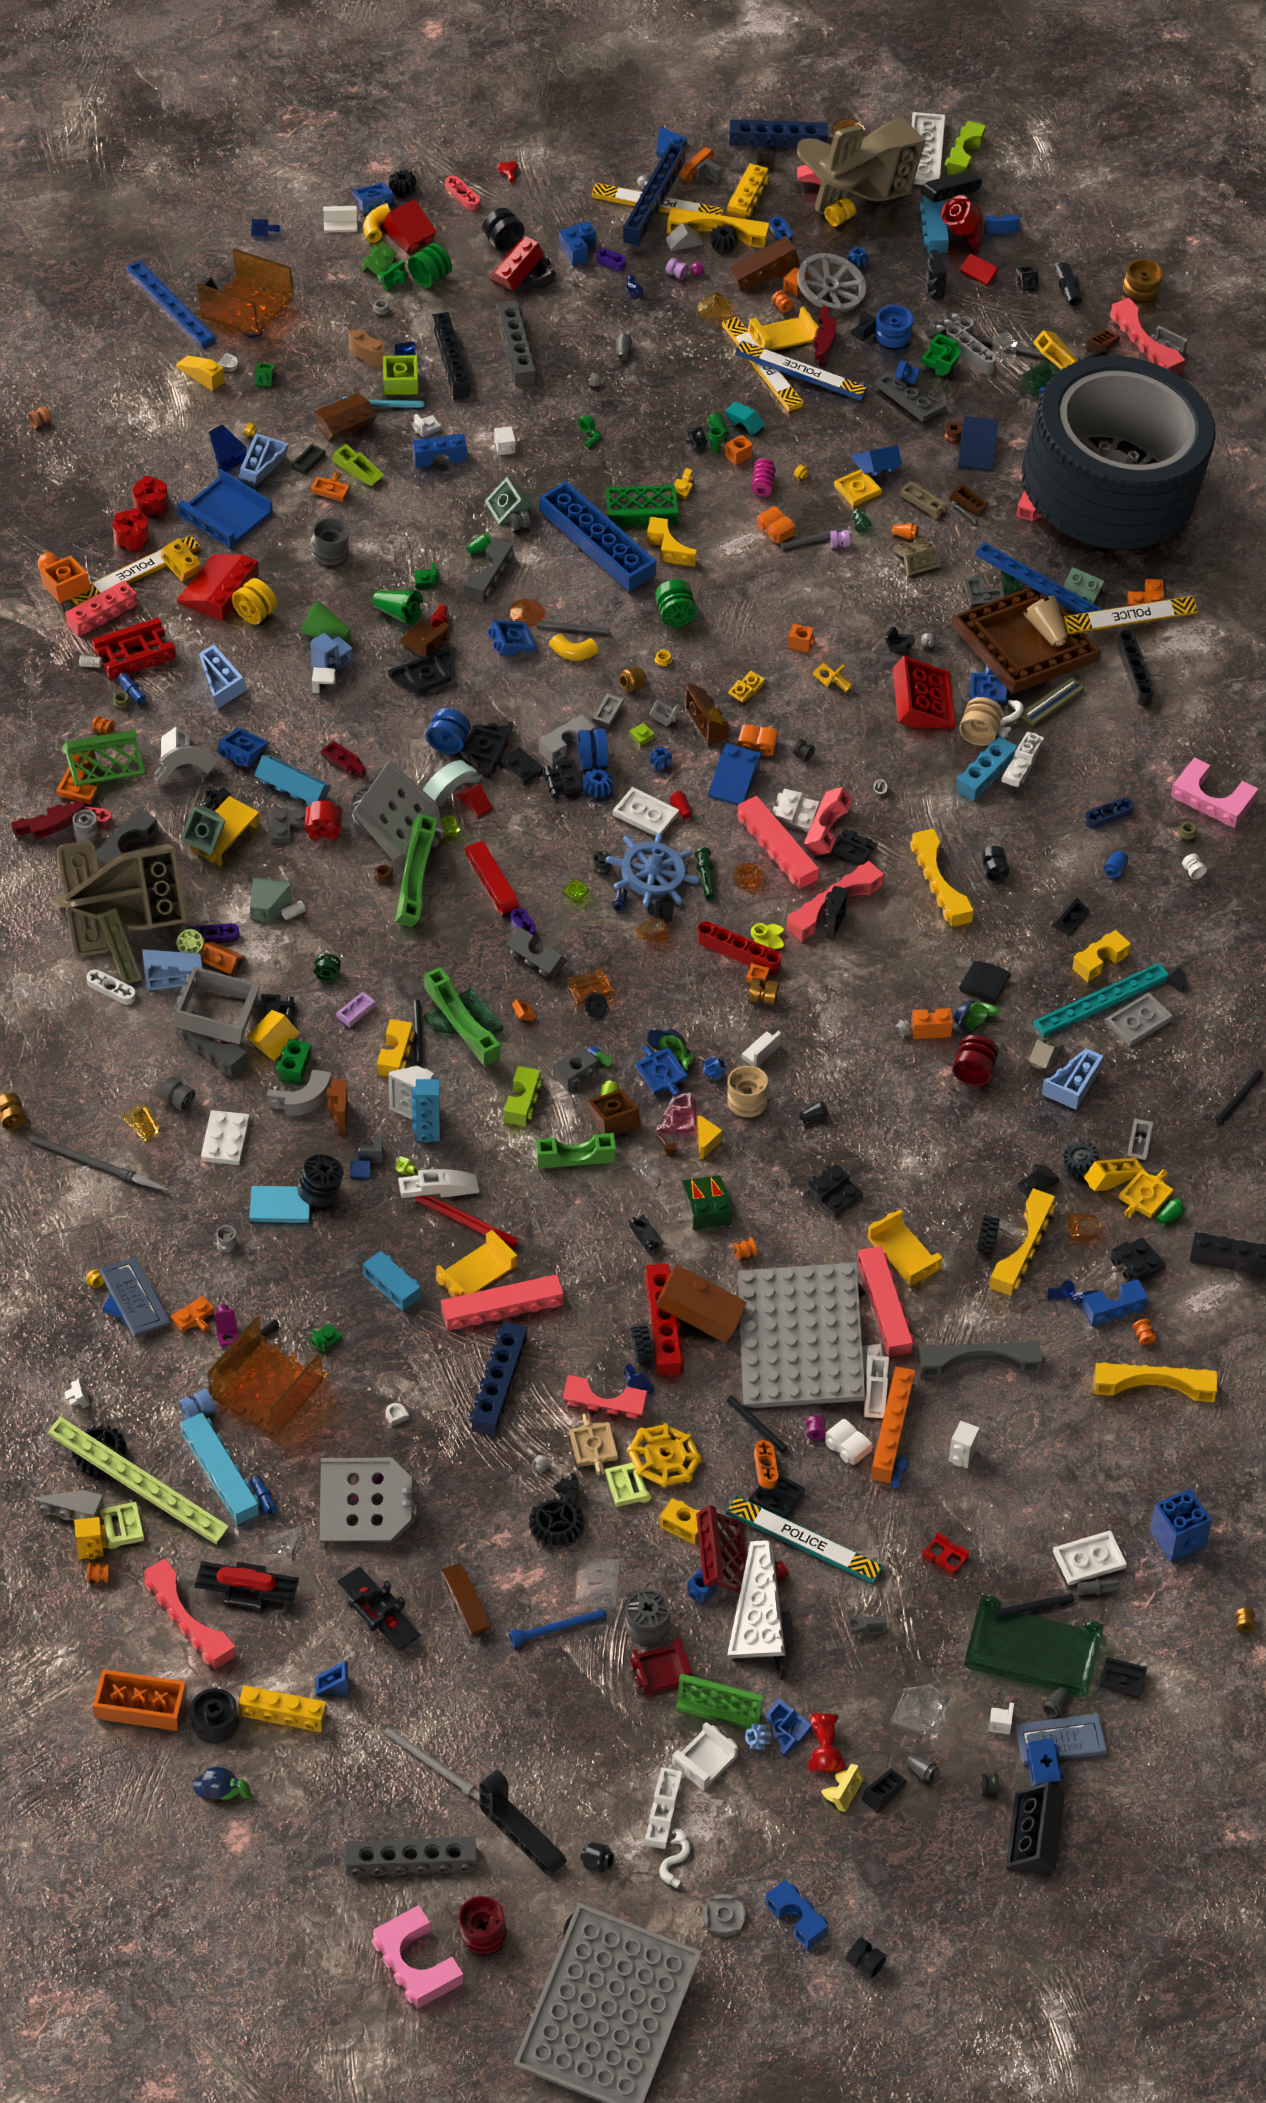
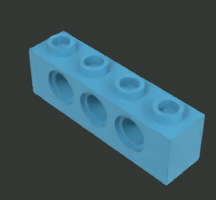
M1001 736L992 741L988 748L979 754L977 760L974 763L971 762L963 774H959L956 779V791L975 801L1009 766L1015 756L1017 746Z

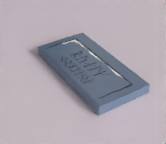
M137 1257L100 1268L99 1272L133 1337L170 1325V1320Z
M1098 1714L1015 1724L1014 1727L1023 1765L1028 1764L1025 1745L1031 1741L1053 1738L1054 1744H1057L1059 1748L1057 1761L1105 1755L1107 1753Z

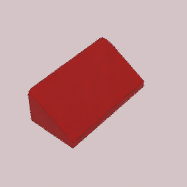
M973 254L967 257L960 268L961 272L985 285H988L997 277L998 268Z

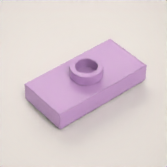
M361 992L336 1013V1018L350 1028L376 1007V1001L364 992Z

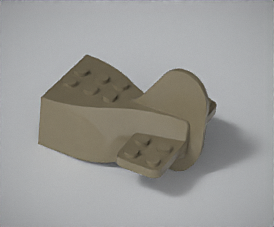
M904 118L886 123L871 132L864 139V129L856 125L838 130L834 135L832 145L811 138L801 140L797 145L799 158L822 180L815 210L819 214H824L826 207L836 203V201L843 197H847L848 192L871 201H885L909 195L926 140Z
M92 842L68 843L57 848L63 893L50 897V902L55 907H66L72 948L77 956H90L106 953L110 950L98 914L114 908L117 909L123 928L144 930L186 922L175 848L171 845L166 844L121 854L108 862L100 870L98 868L95 846Z

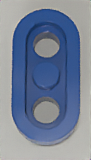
M782 217L771 218L769 228L776 241L785 236L791 241L792 231L786 220Z

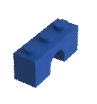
M464 434L412 440L415 467L433 465V458L440 454L447 455L450 463L467 461V445Z
M1139 1279L1120 1285L1119 1300L1108 1299L1102 1290L1085 1295L1082 1308L1091 1325L1104 1324L1109 1320L1120 1319L1128 1314L1139 1313L1146 1309L1148 1296Z
M785 1879L766 1893L765 1905L778 1919L786 1914H795L801 1919L794 1925L793 1936L806 1950H809L827 1936V1920L814 1911L810 1901L804 1900L800 1896L799 1890L795 1885H790Z

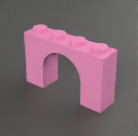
M1194 757L1173 784L1171 797L1226 825L1236 828L1255 803L1258 788L1242 781L1230 796L1226 798H1212L1200 789L1208 778L1210 765Z
M419 1905L373 1930L374 1939H372L375 1949L381 1951L384 1955L383 1961L387 1968L393 1969L397 1984L399 1986L403 1985L408 2001L414 2003L417 2009L463 1984V1973L453 1957L425 1970L411 1968L402 1960L401 1953L408 1944L430 1933V1922Z

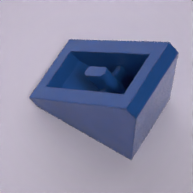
M344 1661L316 1676L317 1696H349L348 1662Z

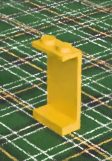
M804 306L800 308L798 318L763 326L757 318H751L748 327V333L757 346L770 351L813 342V338L817 337V330H819L818 324L814 322Z
M230 796L215 810L226 822L213 855L190 845V850L194 854L200 855L209 862L219 866L223 864L222 854L249 825L256 829L260 824L258 811Z
M900 1209L889 1213L880 1221L873 1222L868 1228V1239L875 1247L882 1246L883 1252L888 1255L889 1264L910 1287L939 1271L942 1267L943 1257L939 1253L931 1255L902 1222L903 1211Z
M491 1230L486 1234V1243L446 1270L440 1265L436 1266V1280L441 1286L444 1285L448 1289L452 1298L479 1292L517 1267V1255Z

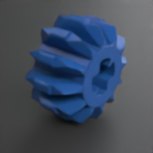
M601 767L599 770L593 768L591 772L587 771L586 776L583 778L584 790L588 792L589 796L595 795L596 798L598 796L604 798L605 794L610 795L611 790H613V776L609 774L608 769L602 771Z

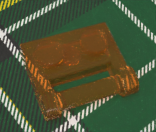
M597 968L594 972L573 978L572 976L565 978L566 985L570 989L577 1005L584 1004V999L591 993H599L604 997L613 995V990L602 968Z

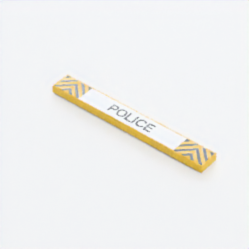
M595 183L591 198L635 207L642 192ZM670 197L665 198L659 209V212L669 214L671 208H679L723 215V208Z
M738 317L722 322V327L737 346H739L741 341L757 346ZM749 360L788 412L803 407L804 402L780 371Z
M191 535L181 539L182 542L188 545L192 554L200 550V545ZM162 549L91 583V590L71 598L72 601L78 606L123 580L129 585L166 567L167 564L160 557Z
M1194 596L1069 615L1064 616L1062 619L1067 635L1194 615L1198 613Z

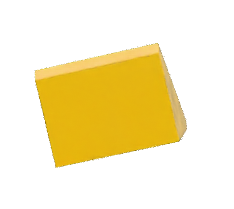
M271 1010L246 1036V1039L275 1062L281 1056L282 1048L287 1045L288 1040H296L300 1033L284 1014Z

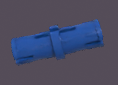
M127 673L120 674L117 681L125 688V692L137 704L145 702L146 696L139 689V685L133 682Z
M260 1475L256 1476L257 1481L252 1477L249 1483L258 1497L265 1515H270L269 1510L274 1514L277 1511V1507L271 1498L270 1490L266 1489Z

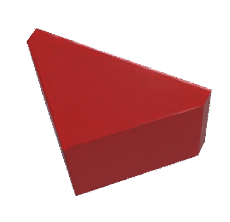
M481 784L468 785L455 793V796L477 818L492 810V806Z

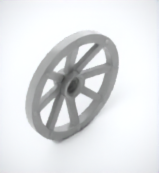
M829 253L811 255L802 262L797 273V282L803 295L820 308L828 306V311L846 312L856 308L862 302L866 292L865 280L858 268L850 261L838 255ZM822 262L824 278L811 264ZM828 262L842 266L834 277L830 276ZM805 269L819 282L805 280ZM846 270L855 278L853 281L841 283L838 281ZM858 286L859 291L858 296H855L841 289ZM809 287L822 289V291L816 296ZM836 294L852 301L841 304ZM828 295L834 303L822 300V298Z

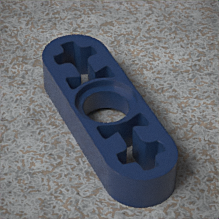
M1121 798L1092 809L1086 813L1084 823L1087 827L1094 829L1127 817L1133 812V801L1129 798ZM1112 811L1114 814L1109 816L1106 815L1104 812Z

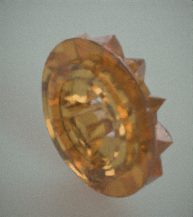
M741 864L733 872L734 882H737L739 886H745L746 889L748 886L754 888L755 885H760L763 879V872L755 864Z

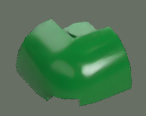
M938 333L930 342V348L921 357V363L935 369L936 375L943 376L948 374L958 363L961 356L958 342Z

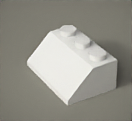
M419 1066L391 1071L388 1074L390 1110L412 1119L411 1092L412 1087L416 1085V1079H434V1073Z

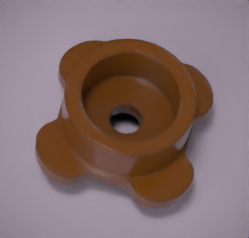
M380 865L375 868L376 876L374 880L376 882H391L393 880L391 876L393 869L391 867Z

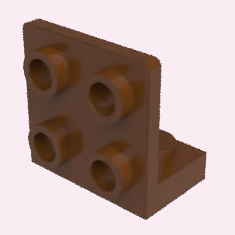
M423 620L400 639V643L421 657L435 653L450 640V625L444 622L435 628Z

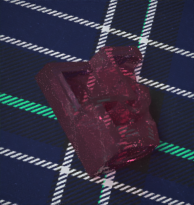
M691 1092L672 1097L668 1109L663 1114L664 1120L662 1124L656 1127L658 1133L677 1134L697 1130L696 1100Z

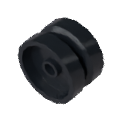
M499 208L490 213L484 220L482 233L497 250L508 251L523 238L525 227L510 209Z
M211 1688L196 1695L190 1708L193 1732L202 1741L212 1744L222 1743L232 1738L237 1731L239 1721L236 1700L231 1693L223 1689Z

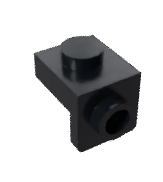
M891 627L885 635V641L890 651L908 652L916 641L912 634H898L896 627Z

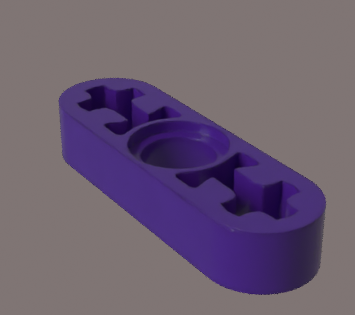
M233 923L190 926L187 928L196 930L200 934L204 933L205 943L235 942L240 937L239 927ZM209 932L217 933L214 937H210L207 934Z

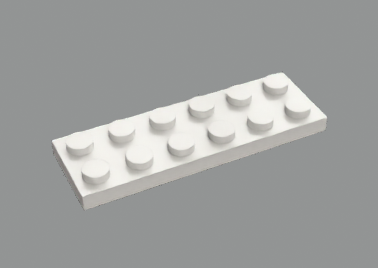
M916 112L912 114L911 126L926 140L913 184L924 185L928 181L940 178L945 115Z

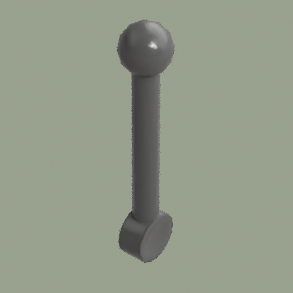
M957 501L951 502V506L957 508L971 519L973 524L978 523V518L971 516L961 508Z

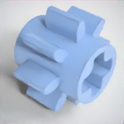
M752 1724V1729L746 1730L745 1741L750 1744V1749L765 1750V1745L771 1743V1732L766 1729L767 1725Z

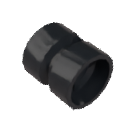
M991 846L983 850L981 858L987 879L990 881L1005 879L1009 875L1010 870L1004 849L1000 846Z
M862 1937L853 1944L846 1956L847 1962L855 1968L860 1966V1971L871 1979L878 1974L887 1959L886 1954L878 1948L872 1949V1944Z

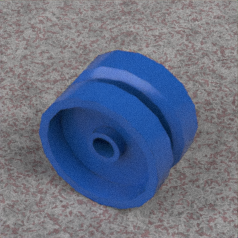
M888 305L881 308L876 317L875 336L877 341L890 348H899L907 345L911 341L914 317L912 312L900 305Z
M449 708L439 709L434 713L425 734L426 741L436 751L444 754H457L465 744L471 724L468 718L459 711Z
M605 728L595 729L593 731V740L588 729L578 731V756L582 770L592 769L593 758L598 769L600 767L601 769L608 768V746Z

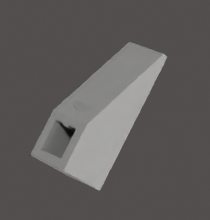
M86 1490L41 1496L35 1499L37 1511L45 1515L59 1516L64 1520L99 1517L100 1511L104 1507L103 1495Z

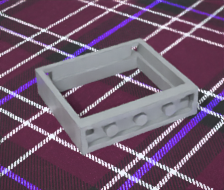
M194 967L191 975L187 974L185 984H183L180 995L182 996H178L176 1007L173 1008L171 1018H174L173 1027L240 1045L258 998L260 984ZM195 986L245 999L246 1001L236 1026L185 1012Z

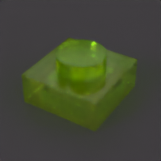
M453 815L441 818L442 830L445 832L444 837L459 833V826Z
M574 878L563 888L562 894L578 903L589 893V887Z

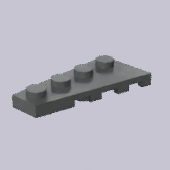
M889 374L876 379L875 386L922 422L947 409V404L943 402L941 404L937 403L934 397L930 395L926 397L920 394V390L907 387V383Z

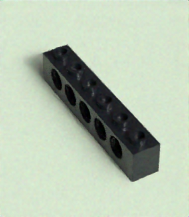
M449 312L432 314V330L453 400L470 397V381Z

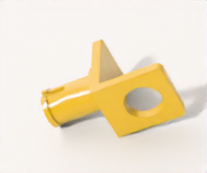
M822 663L813 672V675L826 687L835 682L846 693L853 685L842 675V670L845 667L843 664L834 672L825 663ZM826 670L829 673V677L823 678L820 675V671Z

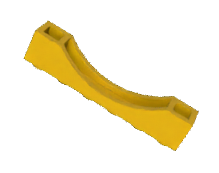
M671 208L667 223V233L669 234L682 222L698 232L712 231L718 225L723 227L725 224L726 227L731 226L732 229L736 230L739 240L750 247L765 248L769 236V223L679 208Z
M1043 330L1033 342L1039 351L1060 370L1074 362H1078L1054 332Z
M934 828L913 833L912 841L910 842L911 850L916 853L918 865L922 866L924 877L930 882L931 892L935 893L937 904L943 909L944 919L949 922L951 927L971 923L974 910L967 896L953 889L943 879L937 867L936 859L939 854L940 840Z
M1032 1189L1026 1202L1024 1213L1029 1230L1027 1238L1015 1253L997 1263L990 1278L989 1288L1012 1296L1014 1289H1019L1022 1280L1020 1277L1022 1274H1026L1029 1266L1027 1262L1034 1257L1036 1251L1034 1247L1041 1242L1043 1236L1041 1232L1042 1230L1046 1231L1048 1227L1049 1215L1053 1216L1055 1212V1196Z
M1107 1362L1096 1363L1094 1370V1394L1115 1395L1122 1390L1134 1386L1159 1385L1178 1390L1194 1401L1215 1402L1217 1371H1210L1208 1369H1180L1167 1366L1151 1367L1148 1365L1109 1364Z

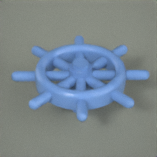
M661 833L656 834L654 842L635 844L626 835L623 837V841L629 849L625 853L624 858L606 857L607 863L621 866L624 880L615 883L614 889L620 890L629 886L633 891L644 896V907H648L651 898H662L669 895L676 904L681 905L683 900L676 891L681 886L682 881L694 884L700 882L699 877L685 874L683 860L692 855L691 851L686 850L677 854L673 849L662 844L663 835ZM645 854H652L650 858L645 856ZM638 857L642 863L633 862L632 860ZM672 865L675 871L667 870L665 868ZM631 869L639 870L641 872L633 874ZM664 877L673 878L674 880L668 883ZM646 878L647 883L642 882L641 879ZM657 880L660 886L654 885V881Z

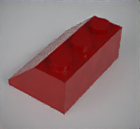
M527 236L520 239L489 275V279L514 291L543 257L544 252L539 243Z

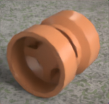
M44 405L36 411H31L27 414L29 422L34 428L40 427L42 423L51 421L50 412Z

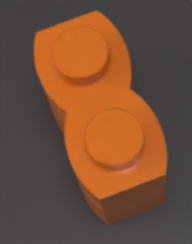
M773 506L757 515L758 529L768 534L772 541L780 544L795 535L796 525L790 518L784 516L777 507Z
M742 725L738 747L759 752L762 756H773L778 741V731L773 728Z

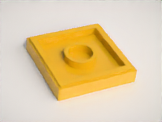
M861 469L834 481L835 488L852 507L882 494V489L867 473L864 474Z

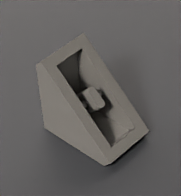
M683 222L666 238L671 252L703 245L698 231Z
M1134 1118L1127 1153L1128 1157L1146 1160L1153 1127L1152 1121Z

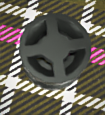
M801 739L796 744L793 755L800 756L802 760L808 762L815 752V746L812 744L808 745L805 740Z
M598 851L593 855V870L595 873L603 875L611 870V864L606 862V857L611 856L608 852Z
M993 1773L991 1776L980 1774L981 1795H986L987 1793L999 1795L998 1773Z

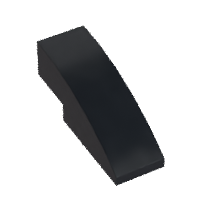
M790 1611L780 1613L785 1655L773 1656L780 1680L785 1679L792 1654L793 1626Z

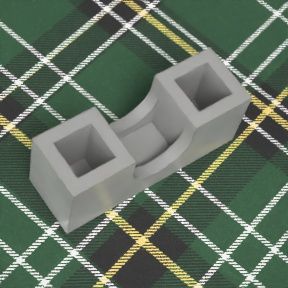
M581 714L563 726L556 728L548 735L539 739V752L553 765L567 756L566 742H574L578 745L579 730L588 729L593 740L595 727Z

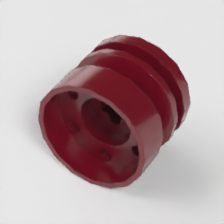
M979 1035L964 1037L960 1041L952 1066L954 1076L961 1082L973 1086L987 1084L991 1080L999 1050L997 1045L990 1039Z
M477 1896L469 1899L462 1905L459 1910L458 1921L463 1944L467 1949L475 1954L485 1955L501 1948L506 1941L507 1929L503 1909L498 1901L488 1896Z

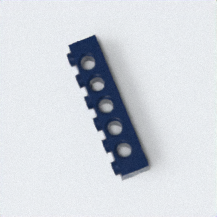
M730 119L729 145L797 147L801 140L807 138L817 139L825 143L828 140V122Z
M504 1322L502 1329L497 1331V1344L492 1346L490 1355L492 1359L491 1362H487L485 1368L487 1375L486 1378L482 1377L481 1393L476 1395L474 1402L476 1408L475 1411L471 1410L469 1422L472 1423V1431L496 1436L527 1340V1327Z

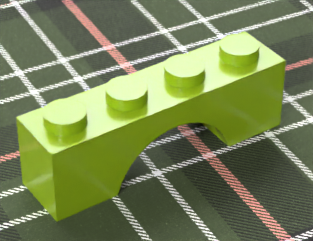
M967 121L965 127L962 126L960 137L956 138L955 147H952L950 152V158L947 157L945 162L947 175L970 170L971 156L966 151L981 147L985 139L986 125Z

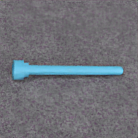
M369 400L372 407L423 408L425 406L424 401Z

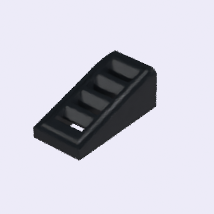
M891 1768L864 1790L862 1801L878 1812L904 1787L907 1780ZM890 1778L892 1781H894V1782L896 1783V1785H894V1784H893L891 1781H889L888 1779Z

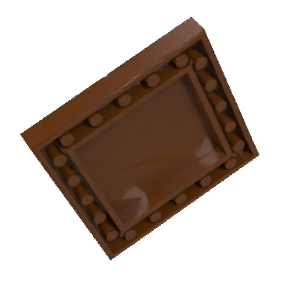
M1032 587L954 615L951 624L1011 694L1098 662L1101 655L1099 648L1084 632L1067 635L1066 643L1060 647L1052 646L1024 615V612H1028L1027 608L1041 599H1044V601L1049 600V597ZM1058 604L1062 618L1069 616Z

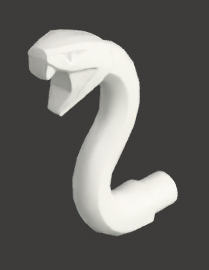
M1017 700L1008 701V706L1016 711L1002 718L997 735L1004 739L1008 737V733L1011 731L1010 727L1004 726L1019 718L1023 713L1024 706Z
M675 1828L672 1834L676 1835V1837L670 1841V1844H680L682 1851L677 1855L666 1858L662 1862L659 1872L661 1879L666 1884L679 1889L682 1881L675 1878L676 1876L671 1874L668 1869L671 1865L680 1863L689 1856L691 1845L686 1834L682 1830Z

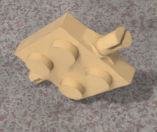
M584 1413L582 1415L584 1425L569 1429L577 1466L595 1465L597 1475H600V1471L601 1475L605 1473L603 1463L618 1460L609 1422L592 1423L590 1414L587 1413L586 1416Z

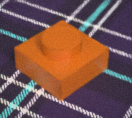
M751 963L746 976V982L751 983L753 977L762 978L766 982L770 968Z
M516 999L511 1004L515 1010V1015L519 1019L532 1022L536 1018L529 1003Z

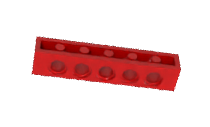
M669 1263L645 1265V1281L652 1340H654L653 1349L657 1376L681 1374V1366L685 1365L684 1354H680V1349L683 1348L682 1337H678L680 1320L676 1321V1316L655 1306L668 1275L671 1273Z

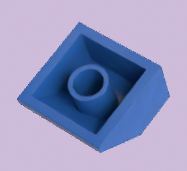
M898 445L851 455V458L864 474L871 473L872 476L882 474L881 470L891 472L896 471V467L902 466Z

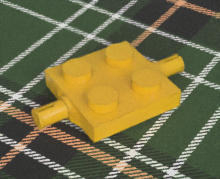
M1141 1169L1119 1194V1199L1129 1205V1208L1124 1211L1126 1217L1128 1215V1218H1131L1135 1211L1141 1212L1150 1219L1172 1196L1174 1189L1163 1182L1168 1176L1167 1171L1162 1169L1157 1176H1154Z

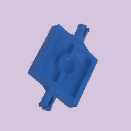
M987 665L985 666L984 673H971L970 700L976 697H984L997 702L999 705H1006L1007 688Z
M646 1044V1047L644 1045L642 1050L646 1057L635 1063V1068L653 1095L669 1089L673 1097L679 1096L681 1092L676 1085L687 1080V1074L669 1047L653 1052L648 1044Z

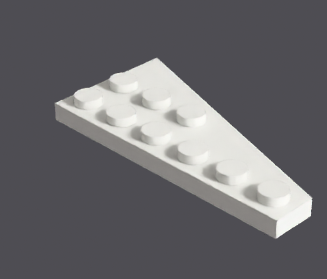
M769 1541L750 1542L727 1654L731 1659L785 1655L773 1546Z

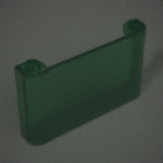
M981 1595L964 1665L968 1669L1054 1691L1059 1687H1063L1070 1695L1083 1697L1088 1694L1104 1624L1095 1620H1089L1084 1622L1081 1628L1023 1613L995 1618L994 1610L1002 1609L1001 1602L995 1596Z

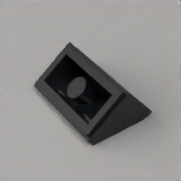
M1076 897L1066 905L1051 925L1070 935L1090 910Z

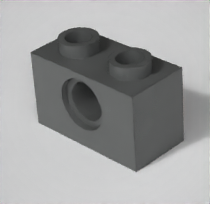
M584 1046L553 1065V1077L567 1091L579 1086L585 1079L593 1077L598 1071V1060Z

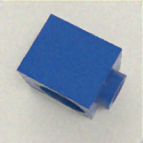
M701 1567L688 1581L687 1593L693 1600H698L704 1604L719 1586L699 1587V1585H704Z

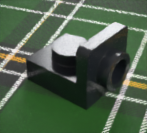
M1033 266L1016 268L1017 275L1022 281V289L1039 287L1038 271Z
M660 899L650 901L647 908L649 920L672 922L674 903L663 902Z

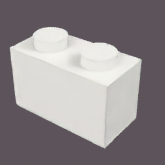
M960 1420L951 1439L949 1462L959 1467L968 1468L977 1448L979 1427Z

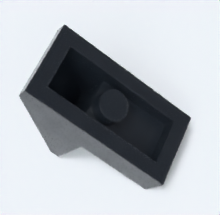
M1035 1164L1033 1165L1032 1174L1020 1181L1017 1188L1029 1198L1032 1189L1043 1192L1058 1182L1059 1177L1047 1166Z

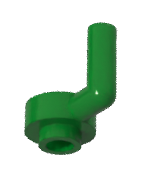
M584 415L578 420L579 428L584 433H591L593 436L584 443L585 447L589 448L599 441L602 435L595 429V421L592 417Z

